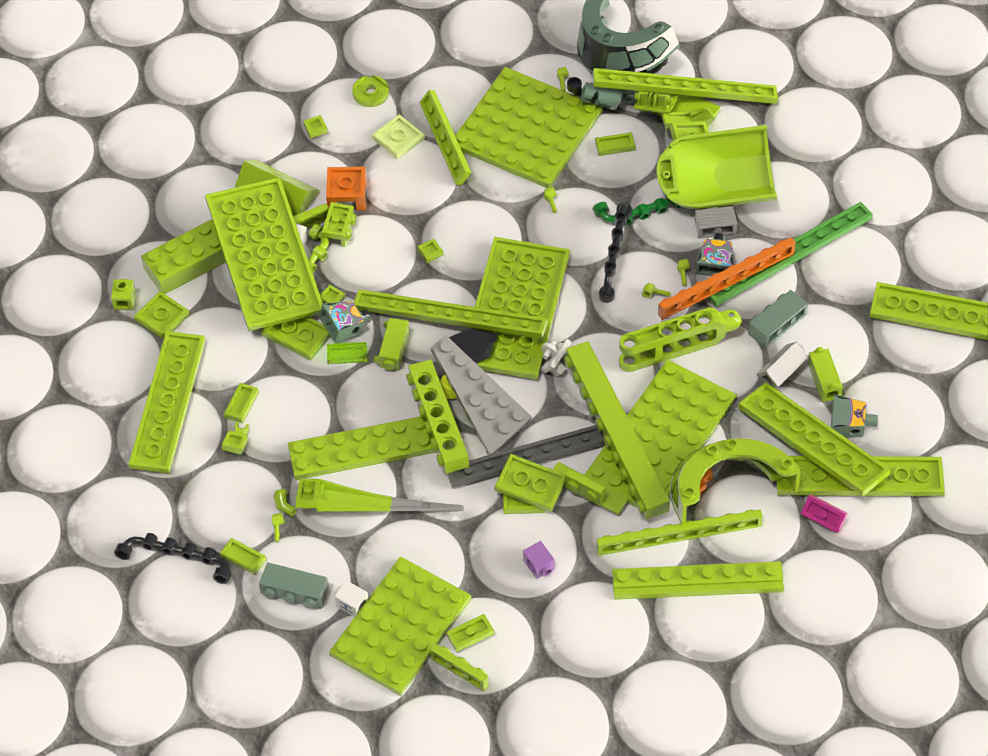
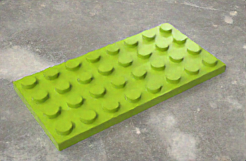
M280 177L205 194V200L248 331L320 314L323 303Z
M494 236L475 307L547 318L548 323L543 339L483 330L497 334L490 358L477 363L483 371L538 380L543 362L542 355L544 354L541 347L544 343L548 342L570 256V249Z
M667 359L627 414V417L669 497L671 479L675 469L687 455L706 444L736 401L737 394ZM605 445L584 476L628 499L627 503L637 508V500L635 496L632 497L630 495L627 480H623L620 475L619 464L614 463L611 455L612 451L610 447L607 448Z

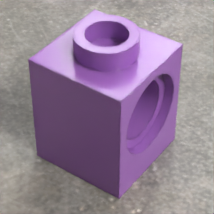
M541 541L523 550V561L536 579L552 573L554 570V558Z

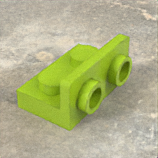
M331 202L323 226L322 237L341 240V246L345 247L347 240L350 241L351 225L354 226L356 223L357 215L354 214V206Z

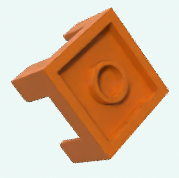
M365 166L327 167L326 201L328 207H330L331 202H355L357 211H366L365 187H367Z

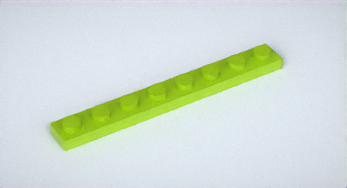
M750 509L737 514L728 513L720 517H706L703 520H688L685 525L666 524L653 529L645 528L641 531H627L619 535H605L597 538L596 549L598 556L758 528L762 526L763 515L761 509Z

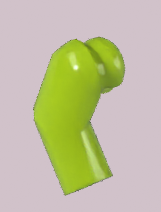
M285 489L276 490L273 495L276 509L294 516L297 508L287 503V491Z

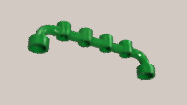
M658 198L653 203L647 205L640 204L635 209H632V215L627 219L625 225L633 221L632 217L639 216L641 220H644L651 215L650 211L657 210L658 214H662L668 210L667 206L674 204L676 208H681L682 206L675 204L669 198ZM599 202L593 206L592 210L596 217H601L609 223H615V215L608 214L609 207L606 202Z

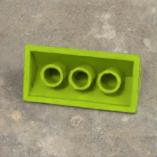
M258 160L243 162L235 184L236 188L280 177L293 216L304 212L319 193V189Z

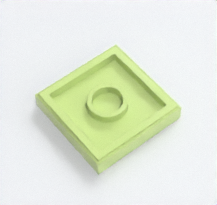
M399 114L373 133L372 139L396 159H399L423 141L425 134Z

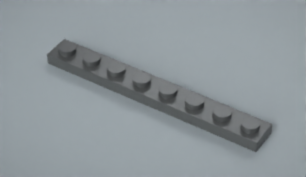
M596 425L469 460L468 468L447 473L451 487H458L500 475L510 454L539 464L605 445L604 435L602 431H598Z

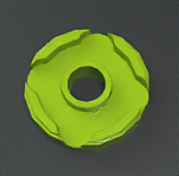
M363 76L353 84L352 95L359 105L376 107L387 100L389 88L387 82L379 76ZM368 89L375 90L372 93L366 92Z

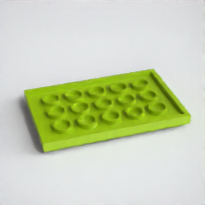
M400 556L330 649L329 655L402 696L430 657L431 647L435 643L437 645L440 643L446 632L471 600V595Z

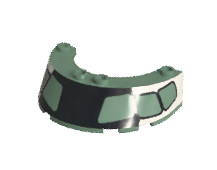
M586 0L577 39V52L583 65L592 73L594 68L640 72L645 69L649 71L661 64L680 47L672 26L665 22L659 21L635 32H616L604 25L607 21L601 15V12L610 5L608 0Z

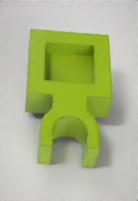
M236 421L234 431L228 430L222 443V450L241 455L248 441L249 424H246L244 428H239V422Z

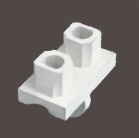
M566 339L564 343L557 344L555 341H552L551 344L544 343L541 347L544 353L542 357L547 360L540 370L544 373L550 371L555 376L563 374L566 367L560 360H564L566 348H569L572 342Z

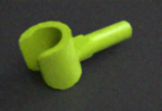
M567 67L557 69V78L563 91H565L564 78L569 77Z
M550 186L544 190V199L550 203L552 212L556 213L557 209L553 198L557 194L555 189Z
M688 259L678 261L677 270L681 275L682 286H687L685 271L690 270Z
M647 283L643 288L642 296L651 298L654 293L670 297L671 292L659 290L652 283Z
M281 512L272 515L274 542L276 543L279 542V525L285 524Z

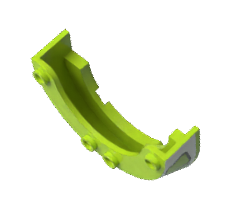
M726 439L693 451L679 463L671 479L670 498L681 525H685L687 506L693 505L700 500V482L703 475L711 466L720 461H744L745 459L754 462L755 466L761 469L771 481L787 477L794 492L799 491L801 470L792 458L773 445L753 439Z

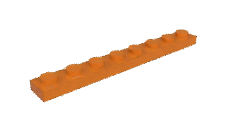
M792 237L781 240L776 245L765 248L760 253L752 257L749 256L744 261L731 265L726 270L715 273L710 278L699 281L694 286L681 290L670 298L663 299L658 303V316L661 320H664L793 255L795 241Z

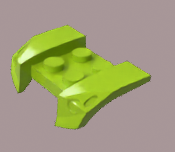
M707 107L691 111L661 114L665 129L671 131L673 141L686 135L709 132L707 126L716 118L714 113Z

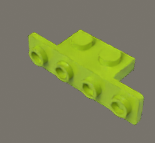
M557 462L552 469L565 474V488L616 515L621 513L628 502L626 497L560 462Z

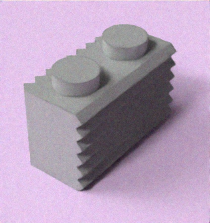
M733 206L695 210L694 221L699 239L705 237L712 238L716 233H722L726 236L728 234H736L737 221Z

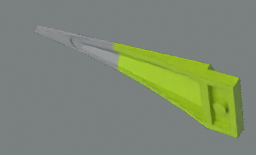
M299 479L295 500L296 508H317V512L464 511L463 505L391 497L354 489L323 479Z

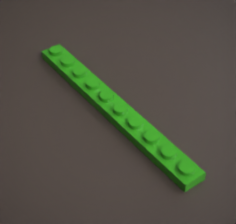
M862 202L857 203L793 239L795 241L793 255L708 297V299L715 307L719 306L872 219L873 214Z

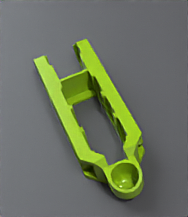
M708 307L626 333L621 336L619 341V348L622 352L619 357V367L625 372H633L664 362L667 359L671 360L715 346L725 337L727 332L739 328L742 323L741 317L735 310L728 309L719 312L714 308ZM705 317L708 318L710 321L706 324H703L699 321V319ZM687 323L691 328L685 330L680 325ZM669 329L672 331V334L664 335L662 330ZM703 334L706 335L708 339L705 341H701L697 337ZM686 340L690 344L686 347H683L679 344V342ZM632 341L635 345L633 347H626L624 343ZM663 346L670 347L671 351L663 352ZM631 358L634 360V363L626 364L623 360Z

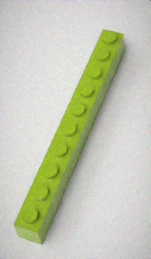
M589 341L566 348L565 365L568 369H571L573 381L579 385L580 395L583 400L586 399L588 411L591 416L594 415L596 427L599 432L602 431L604 443L607 448L610 447L614 463L619 464L620 475L623 480H627L629 493L632 497L635 496L639 513H643L647 520L669 512L670 500Z

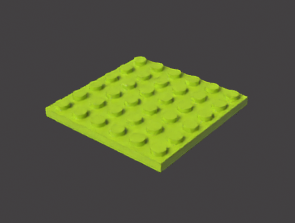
M504 67L455 137L463 153L548 188L552 186L603 112V107L596 106L592 102L580 101L578 96Z

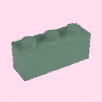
M790 289L787 293L781 294L772 305H767L761 314L752 317L749 321L748 334L766 348L807 315L808 303Z
M267 562L259 581L260 592L264 596L283 599L288 603L303 604L307 608L315 607L321 609L329 588L328 579L325 576Z

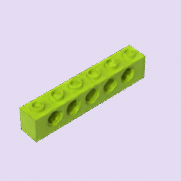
M432 359L408 365L409 374H406L409 386H413L412 395L414 401L419 402L418 411L420 417L425 418L424 427L426 433L431 434L430 443L433 451L437 450L438 455H436L439 467L443 466L445 474L468 468L469 457Z

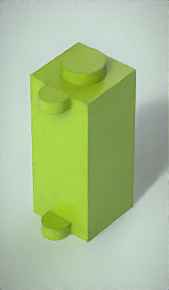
M389 318L383 324L386 331L379 356H375L373 361L376 364H380V368L400 370L410 332L409 321Z
M817 347L813 352H809L807 364L821 402L833 400L834 395L842 396L843 386L829 348Z

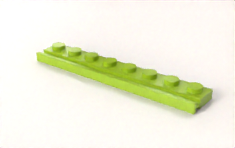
M781 561L612 569L614 600L784 592Z

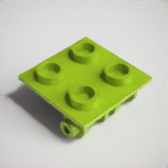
M639 91V93H635V100L637 102L633 109L669 114L680 95Z

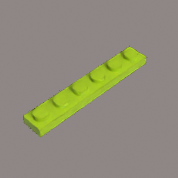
M428 90L419 103L455 184L462 185L471 174V170L436 92Z

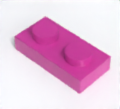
M813 495L808 496L801 512L803 516L837 533L840 532L848 514Z

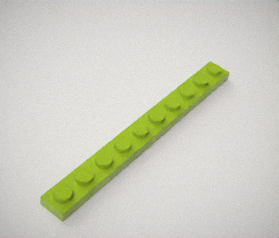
M594 68L592 73L593 87L777 104L778 101L776 85Z
M358 289L353 302L357 309L361 311L368 310V312L543 339L548 323L547 318L360 289Z

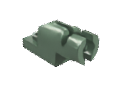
M586 82L582 89L580 101L589 103L592 99L596 106L599 105L616 110L621 99L628 103H636L635 93H639V91L593 87L592 83Z

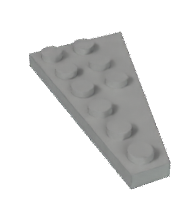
M445 335L432 346L431 352L440 369L444 371L450 387L453 388L457 395L458 402L470 424L474 426L480 442L486 448L487 455L496 453L531 420L532 416L449 337Z

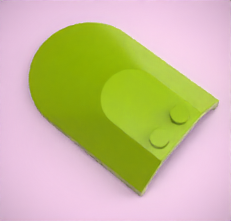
M767 125L692 134L674 140L664 150L658 160L657 179L661 190L672 202L689 209L777 201L769 156Z

